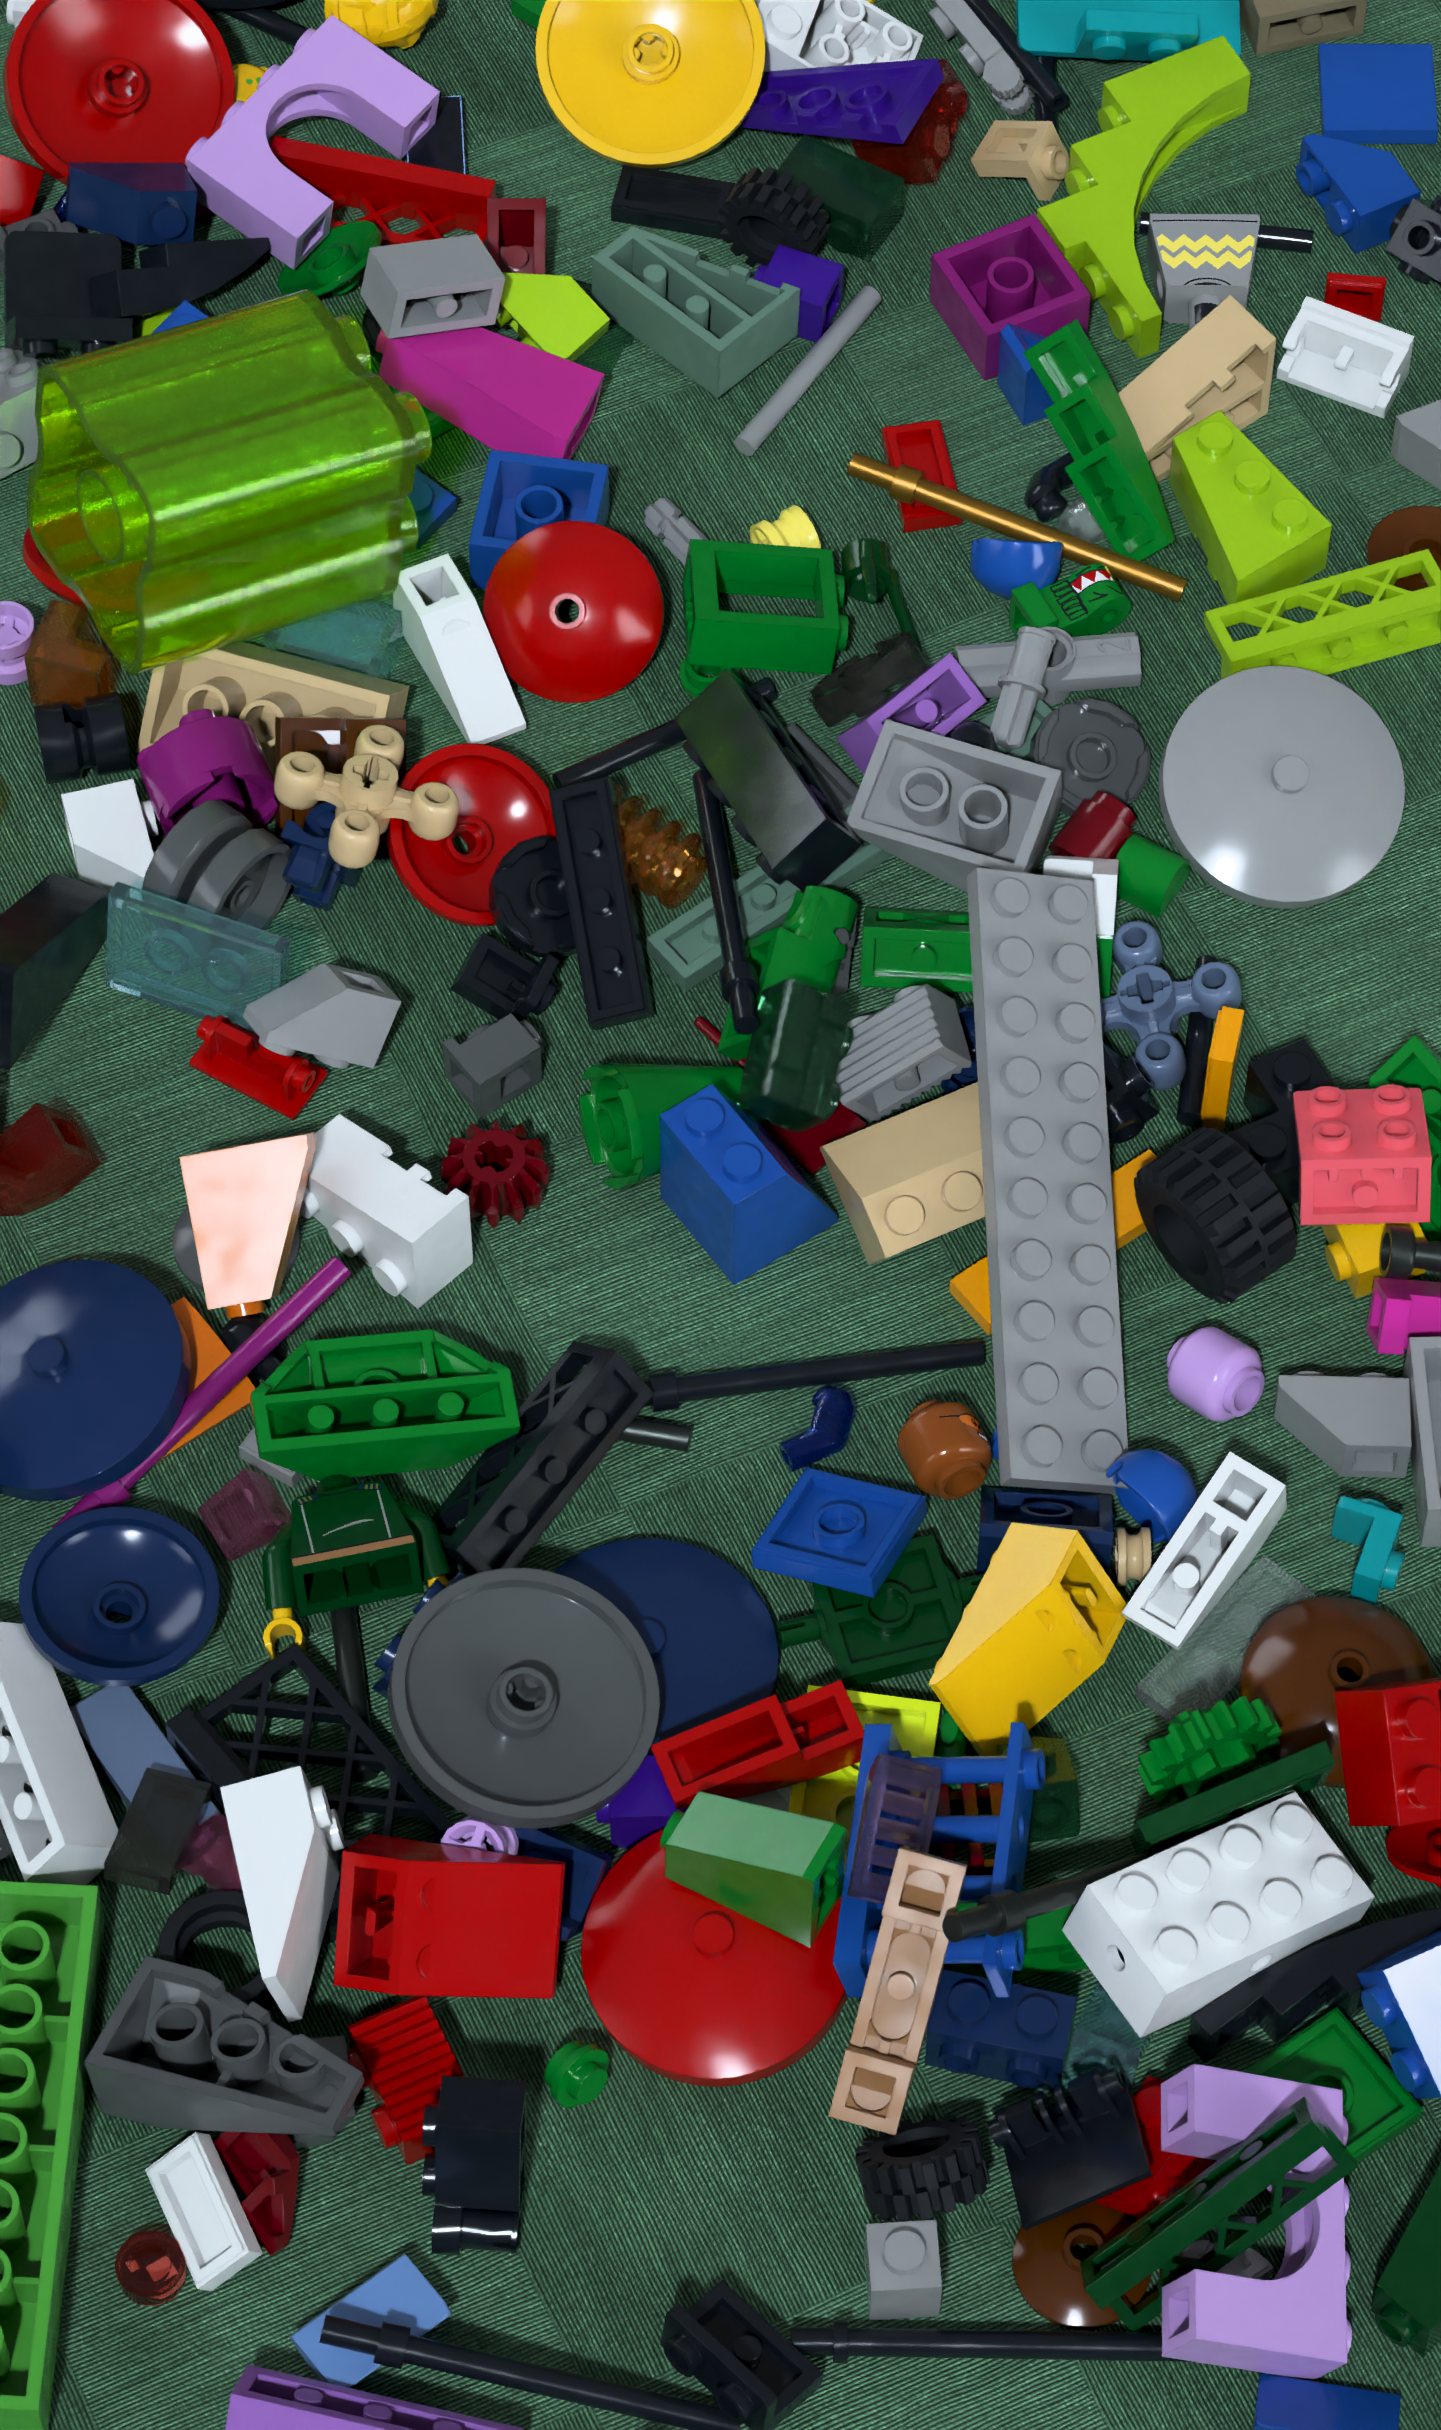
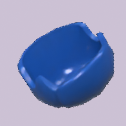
M994 538L973 540L970 558L971 573L986 591L1011 600V589L1033 581L1038 590H1041L1055 582L1060 569L1063 544L1058 541L1031 542Z
M1132 1450L1120 1456L1106 1471V1476L1108 1478L1112 1476L1115 1485L1121 1481L1129 1487V1489L1114 1487L1120 1505L1137 1523L1150 1528V1531H1152L1151 1539L1155 1543L1164 1540L1166 1545L1169 1543L1199 1498L1191 1474L1176 1458L1158 1450Z

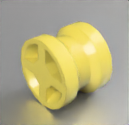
M796 505L782 510L779 519L773 522L763 520L750 527V540L753 544L821 549L820 540L813 523L807 514Z

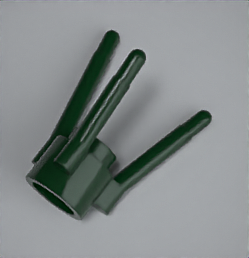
M862 538L849 542L841 552L842 570L835 573L844 575L845 579L844 601L842 610L838 611L839 614H843L848 594H851L858 601L874 604L885 592L888 593L908 652L913 660L916 671L920 672L927 667L900 590L898 571L889 568L887 547L884 543L871 538Z

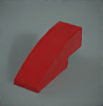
M840 1679L782 1704L779 1703L776 1694L655 1743L650 1747L676 1808L690 1806L698 1791L731 1799H740L789 1787L856 1764L861 1759L864 1729Z

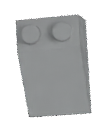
M886 719L846 822L855 836L967 892V876L976 867L1036 874L1062 805V771Z

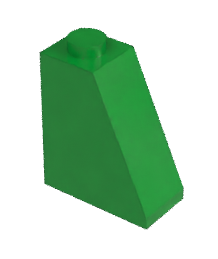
M698 1791L686 1812L676 1810L672 1814L660 1839V1847L665 1849L666 1878L809 1948L842 1896L847 1828L834 1822Z

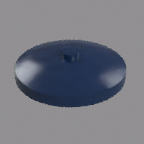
M72 1260L46 1265L29 1271L0 1288V1493L30 1501H59L87 1495L118 1481L144 1462L167 1436L177 1420L188 1392L191 1374V1354L187 1334L180 1318L166 1297L148 1279L118 1264L96 1260Z
M636 1538L614 1541L594 1547L573 1557L553 1571V1573L583 1583L612 1602L628 1618L643 1639L656 1670L660 1698L658 1724L651 1745L775 1694L778 1680L779 1656L776 1631L770 1613L753 1585L739 1571L716 1555L683 1542L656 1538ZM651 1747L647 1755H653Z

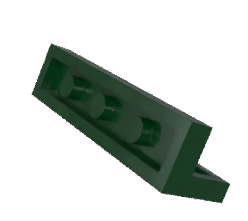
M1302 2097L1082 2261L1080 2268L1084 2289L1101 2310L1109 2305L1131 2332H1136L1162 2313L1163 2286L1194 2269L1217 2272L1358 2167L1356 2160L1308 2100ZM1322 2146L1333 2158V2160L1313 2175L1288 2173ZM1272 2185L1270 2206L1259 2215L1252 2217L1232 2214ZM1283 2186L1294 2188L1282 2197ZM1213 2227H1216L1214 2247L1201 2258L1176 2256ZM1227 2228L1238 2229L1225 2239ZM1160 2269L1158 2289L1133 2307L1123 2294L1155 2270ZM1170 2270L1182 2271L1169 2281Z

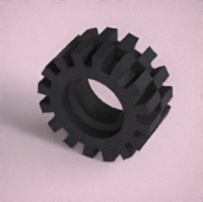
M759 167L752 168L748 174L745 172L717 212L720 214L716 219L717 227L723 228L720 233L721 238L724 242L733 241L734 243L730 250L736 256L742 252L748 256L745 263L752 268L757 262L768 266L778 245L814 255L830 229V224L826 223L830 218L828 211L819 209L823 201L818 194L809 197L806 193L810 186L802 181L797 186L792 183L794 175L784 171L781 177H777L776 169L766 167L763 173Z
M946 2114L941 2120L936 2121L935 2115L923 2116L922 2122L912 2123V2119H907L900 2122L901 2127L898 2128L896 2136L879 2131L880 2137L868 2136L863 2140L864 2146H858L855 2151V2160L869 2212L873 2216L879 2214L880 2219L888 2221L896 2215L898 2221H910L913 2215L920 2214L921 2220L934 2218V2211L943 2210L945 2214L956 2211V2203L965 2205L972 2203L976 2200L975 2194H984L987 2190L986 2184H990V2176L976 2123L972 2124L971 2119L966 2117L957 2120L956 2115Z

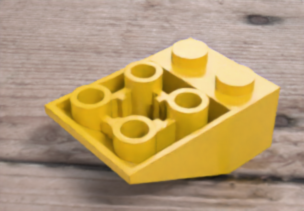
M1011 1522L1001 1544L993 1553L989 1567L971 1602L964 1609L962 1619L943 1656L935 1666L934 1673L928 1684L979 1756H1001L1008 1750L1011 1722H1024L1027 1731H1029L1105 1663L1126 1621V1618L1122 1616V1611L1127 1603L1078 1530Z

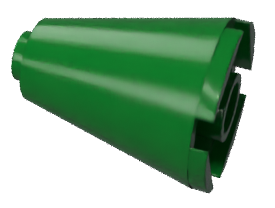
M602 1063L592 1065L584 1072L582 1080L592 1079L590 1093L579 1095L581 1127L588 1154L594 1166L606 1164L613 1177L602 1180L608 1187L616 1190L631 1188L660 1174L659 1115L707 1086L713 1084L755 1120L756 1114H759L762 1110V1094L757 1081L753 1077H748L740 1067Z

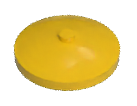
M546 0L536 34V65L539 82L550 110L567 133L579 144L596 155L618 164L640 168H664L680 165L709 153L729 138L741 125L753 106L761 86L765 63V36L762 20L754 0Z

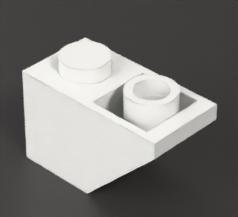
M133 779L61 794L66 830L79 879L107 890L110 894L143 909L141 901L142 885L145 873L156 852L152 850L149 838L159 836L151 801L139 802Z

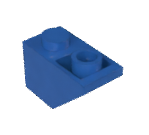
M1313 133L1302 137L1300 160L1296 166V177L1302 191L1307 196H1313L1324 210L1326 220L1333 233L1337 236L1342 235L1355 254L1391 240L1390 226L1396 214L1404 205H1410L1413 198L1420 199L1421 193L1394 155L1388 151Z

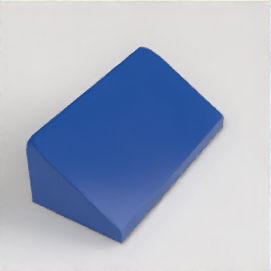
M1260 2373L1252 2430H1399L1401 2395Z

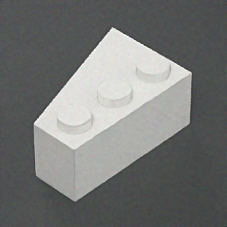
M340 1114L315 1133L316 1148L299 1214L307 1219L311 1216L315 1217L328 1229L330 1238L341 1252L348 1257L357 1255L370 1266L375 1279L387 1293L395 1297L401 1294L414 1307L419 1309L473 1263L468 1195L457 1188L448 1195H444L427 1184L432 1179L430 1171L417 1163L408 1170L388 1159L393 1154L391 1146Z

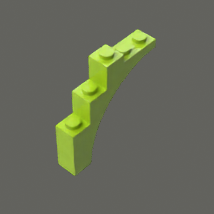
M1223 35L1103 82L1102 106L1097 112L1102 133L1070 145L1069 171L1065 172L1064 177L1070 196L1037 209L1038 220L1091 294L1090 299H1097L1107 313L1109 325L1116 338L1120 341L1126 340L1138 359L1159 351L1162 312L1144 281L1134 245V231L1139 212L1157 179L1181 152L1210 130L1247 112L1251 73Z

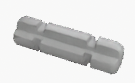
M661 497L654 504H649L645 509V525L656 537H665L662 543L685 566L690 539H709L686 516L679 518L682 511L670 499Z

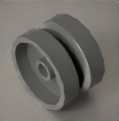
M222 800L205 801L190 810L170 830L156 850L145 873L142 885V908L172 931H184L185 938L216 961L232 959L248 949L265 932L280 911L291 888V884L285 882L282 875L292 849L265 829H253L252 822Z

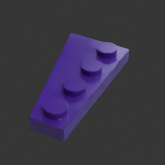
M937 58L763 72L756 100L739 127L904 144L944 79V75Z

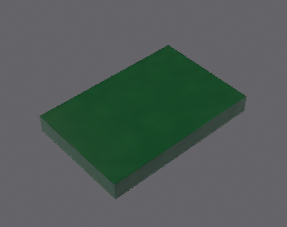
M1326 1740L1137 1820L1130 1836V1841L1136 1855L1200 1835L1295 1791L1298 1795L1323 1786L1335 1764Z

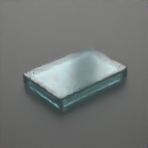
M117 882L108 894L106 986L202 1019L207 1015L214 1018L224 1015L229 1020L256 1033L242 1016L248 1004L288 983L290 939Z

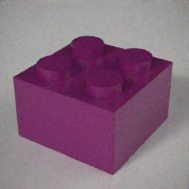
M1035 214L931 255L929 300L984 381L998 376L1000 331L1008 323L1048 337L1077 319L1087 336L1091 294Z

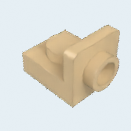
M995 120L972 156L971 162L979 177L1027 178L1037 200L1050 201L1065 177V172L1069 170L1070 157L1052 121Z

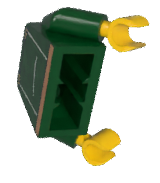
M341 1474L330 1475L321 1480L316 1487V1493L298 1496L292 1501L291 1522L279 1527L262 1556L265 1610L272 1611L273 1621L267 1625L263 1634L268 1655L271 1660L276 1658L274 1645L277 1639L285 1635L295 1637V1644L306 1654V1641L301 1627L293 1620L292 1609L298 1608L300 1617L423 1593V1583L427 1582L430 1587L435 1580L446 1586L448 1584L446 1576L452 1572L434 1521L408 1503L395 1501L385 1483L373 1481L354 1485L349 1477Z

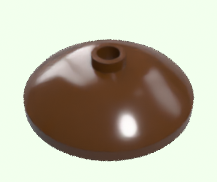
M1336 1596L1317 1597L1303 1600L1284 1608L1260 1628L1251 1641L1243 1659L1239 1677V1697L1246 1696L1249 1703L1261 1698L1265 1706H1269L1282 1735L1278 1737L1281 1743L1280 1747L1267 1752L1274 1762L1326 1740L1335 1764L1323 1786L1345 1788L1334 1691L1436 1678V1674L1429 1655L1421 1642L1404 1623L1392 1614L1358 1599ZM1340 1667L1352 1669L1357 1674L1358 1681H1344L1338 1675L1337 1669Z

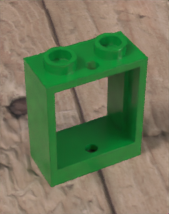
M690 539L682 580L687 664L831 675L836 650L845 651L849 627L848 615L839 614L838 612L842 610L845 579L844 575L835 574L833 549ZM718 593L814 600L816 618L719 611Z

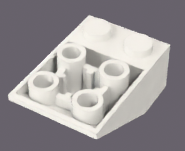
M754 0L762 20L765 36L764 72L915 60L924 37L921 33L866 0Z

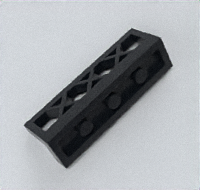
M573 1341L518 1409L519 1433L487 1448L431 1517L436 1524L446 1556L454 1558L470 1576L495 1569L516 1568L654 1394L617 1351ZM584 1365H587V1367L583 1370L579 1377L572 1381V1379L576 1376L580 1369ZM543 1420L538 1428L532 1430L538 1422ZM503 1470L498 1478L492 1480L499 1471ZM464 1519L462 1523L458 1526V1528L454 1531V1533L451 1536H449L448 1534L455 1527V1525L460 1520Z

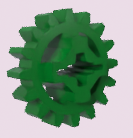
M1241 1696L1231 1705L1227 1701L1221 1700L1206 1709H1197L1193 1712L1187 1710L1170 1721L1167 1727L1170 1733L1166 1737L1152 1739L1148 1743L1151 1751L1139 1755L1138 1761L1141 1766L1137 1768V1772L1150 1797H1154L1157 1804L1161 1805L1170 1800L1172 1805L1250 1773L1249 1769L1253 1766L1267 1763L1270 1760L1267 1752L1273 1751L1281 1745L1278 1737L1282 1735V1731L1269 1706H1265L1261 1698L1249 1703L1246 1696Z

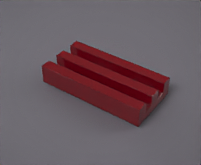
M988 1783L989 1789L975 1790V1784H961L962 1791L948 1792V1784H934L937 1816L951 1815V1811L964 1810V1815H978L979 1808H990L991 1815H1000L1003 1792L1002 1783ZM940 1843L941 1857L956 1861L954 1843ZM968 1843L970 1861L959 1862L968 1865L966 1875H993L994 1859L983 1860L982 1843Z

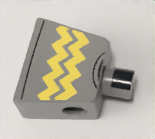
M1150 213L1146 258L1163 320L1168 323H1189V330H1191L1229 295L1233 296L1247 310L1256 262L1260 214Z

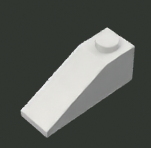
M1229 1452L1122 1611V1616L1176 1650H1179L1252 1562L1286 1511V1485L1234 1453Z

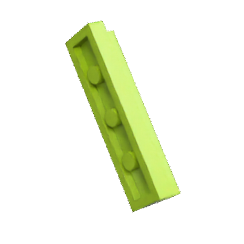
M1425 549L1205 611L1204 625L1222 657L1221 679L1237 672L1264 666L1298 667L1329 675L1441 643L1440 568L1429 549ZM1421 573L1429 587L1409 591L1394 586L1399 578ZM1353 591L1373 596L1370 604L1353 607L1338 602L1341 595ZM1296 607L1317 612L1313 620L1302 623L1282 618L1286 610ZM1243 622L1261 628L1258 635L1233 642L1226 627Z

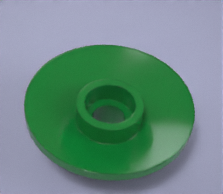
M365 220L349 222L331 229L325 239L295 270L285 265L278 278L280 291L288 299L303 300L328 292L333 296H337L351 290L360 280L359 272L366 266L369 248L378 247L381 244L382 235L376 224Z

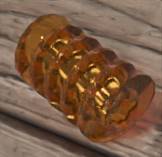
M613 783L631 884H639V889L649 897L658 896L659 902L668 909L678 907L693 894L704 877L707 868L705 856H697L702 839L696 833H691L678 843L682 832V826L676 820L670 821L659 831L663 817L662 812L655 807L649 809L639 818L643 810L644 801L639 796L634 795L629 797L620 806L624 796V788L618 783Z

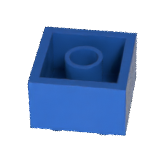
M490 450L469 540L471 588L486 589L490 575L501 556L518 539L536 528L562 521H584L606 527L610 510L609 465Z

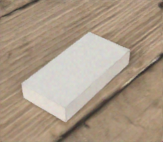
M193 2133L145 2169L197 2289L213 2291L263 2254L210 2134Z

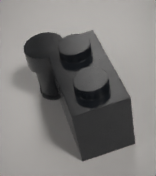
M442 2076L438 2104L426 2103L422 2144L423 2146L435 2147V2154L426 2153L422 2194L423 2196H435L432 2254L461 2256L462 2249L511 2252V2254L517 2255L520 2235V2214L525 2187L526 2081Z

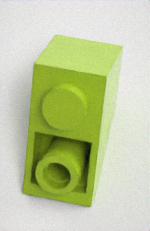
M502 272L505 276V282L495 324L502 328L508 323L522 338L521 343L574 362L608 331L610 318L571 276Z

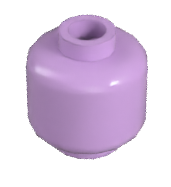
M1212 1326L1197 1329L1189 1336L1180 1338L1173 1345L1167 1357V1367L1169 1369L1167 1380L1170 1393L1175 1400L1207 1419L1223 1422L1236 1416H1243L1252 1410L1262 1395L1265 1377L1262 1373V1362L1257 1351L1221 1329Z

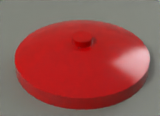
M36 0L16 27L7 48L4 62L3 90L12 126L32 158L47 173L67 185L69 162L183 163L187 170L185 159L191 147L201 137L209 139L221 127L225 114L234 104V73L226 44L212 19L194 0Z
M662 1829L639 1842L621 1857L605 1876L591 1901L582 1932L581 1965L584 1982L593 2008L609 2036L625 2053L645 2068L665 2078L696 2086L724 2087L751 2083L776 2074L800 2060L823 2039L837 2020L848 1996L833 1966L841 1898L809 1948L666 1878L665 1849L660 1847V1839L664 1831Z

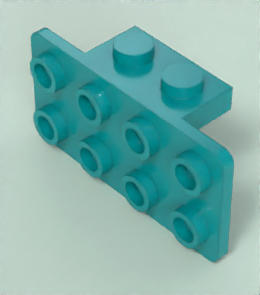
M1016 0L1017 44L1019 48L1032 53L1034 56L1156 62L1222 35L1237 55L1240 56L1239 0Z

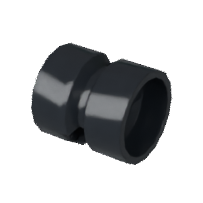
M118 692L85 697L80 708H73L67 700L33 706L47 784L81 779L84 770L87 768H92L98 776L132 770Z

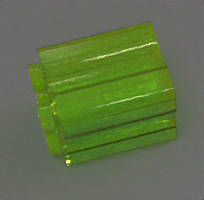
M307 289L46 364L38 372L34 412L38 432V451L35 464L29 471L26 505L29 529L40 554L61 583L71 588L82 600L96 625L99 635L128 673L135 675L372 600L393 593L396 590L399 582L402 555L414 550L418 542L417 518L408 494L412 492L416 465L426 462L431 455L432 437L429 422L421 404L411 393L402 391L393 394L380 376L371 373L369 347L357 322L348 315L333 317L312 291Z

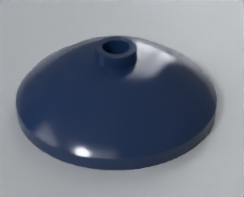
M98 1508L63 1521L49 1531L34 1547L24 1565L20 1578V1616L24 1629L34 1647L48 1662L62 1672L76 1679L97 1685H140L175 1672L196 1656L205 1645L218 1616V1575L214 1563L203 1544L194 1534L175 1520L141 1508ZM116 1614H123L128 1616L130 1620L124 1623H114L109 1618Z

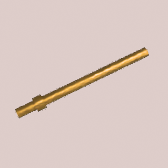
M857 452L854 453L850 461L847 475L889 490V497L908 505H912L914 501H917L1019 541H1058L1063 544L1061 557L1084 566L1094 563L1103 564L1115 578L1180 602L1188 583L1187 579L924 479V472L902 463L899 468H896Z

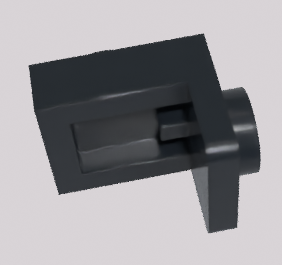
M483 932L474 940L450 990L498 1020L512 1013L520 1022L530 1012L537 1016L540 1015L552 999L557 983L550 979L559 963V959L548 953L535 965Z

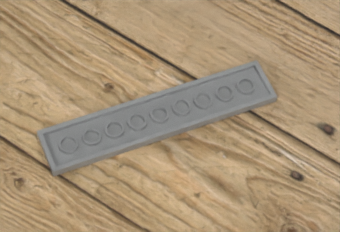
M976 867L967 876L1000 1485L1116 1494L1114 1487L1129 1489V1487L1121 1481L1115 1485L1112 1476L1110 1478L1106 1476V1471L1120 1456L1128 1453L1093 881Z

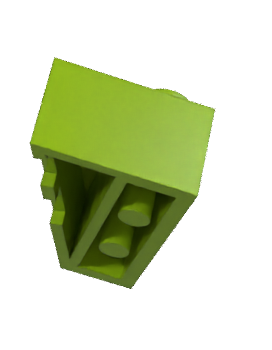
M1221 410L1173 437L1169 483L1193 537H1198L1208 559L1207 568L1213 581H1218L1227 605L1297 586L1326 569L1332 524Z

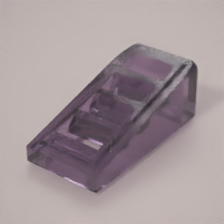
M880 1754L875 1758L865 1780L847 1896L882 1905L885 1903L891 1877L869 1872L870 1863L893 1869L898 1850L874 1844L875 1839L908 1846L909 1849L928 1854L940 1794L942 1769L886 1754ZM882 1811L914 1819L913 1825L880 1817V1813Z

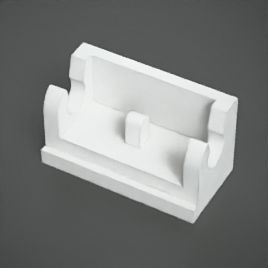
M1306 296L1282 344V347L1288 350L1277 368L1276 378L1384 419L1409 374L1414 336Z

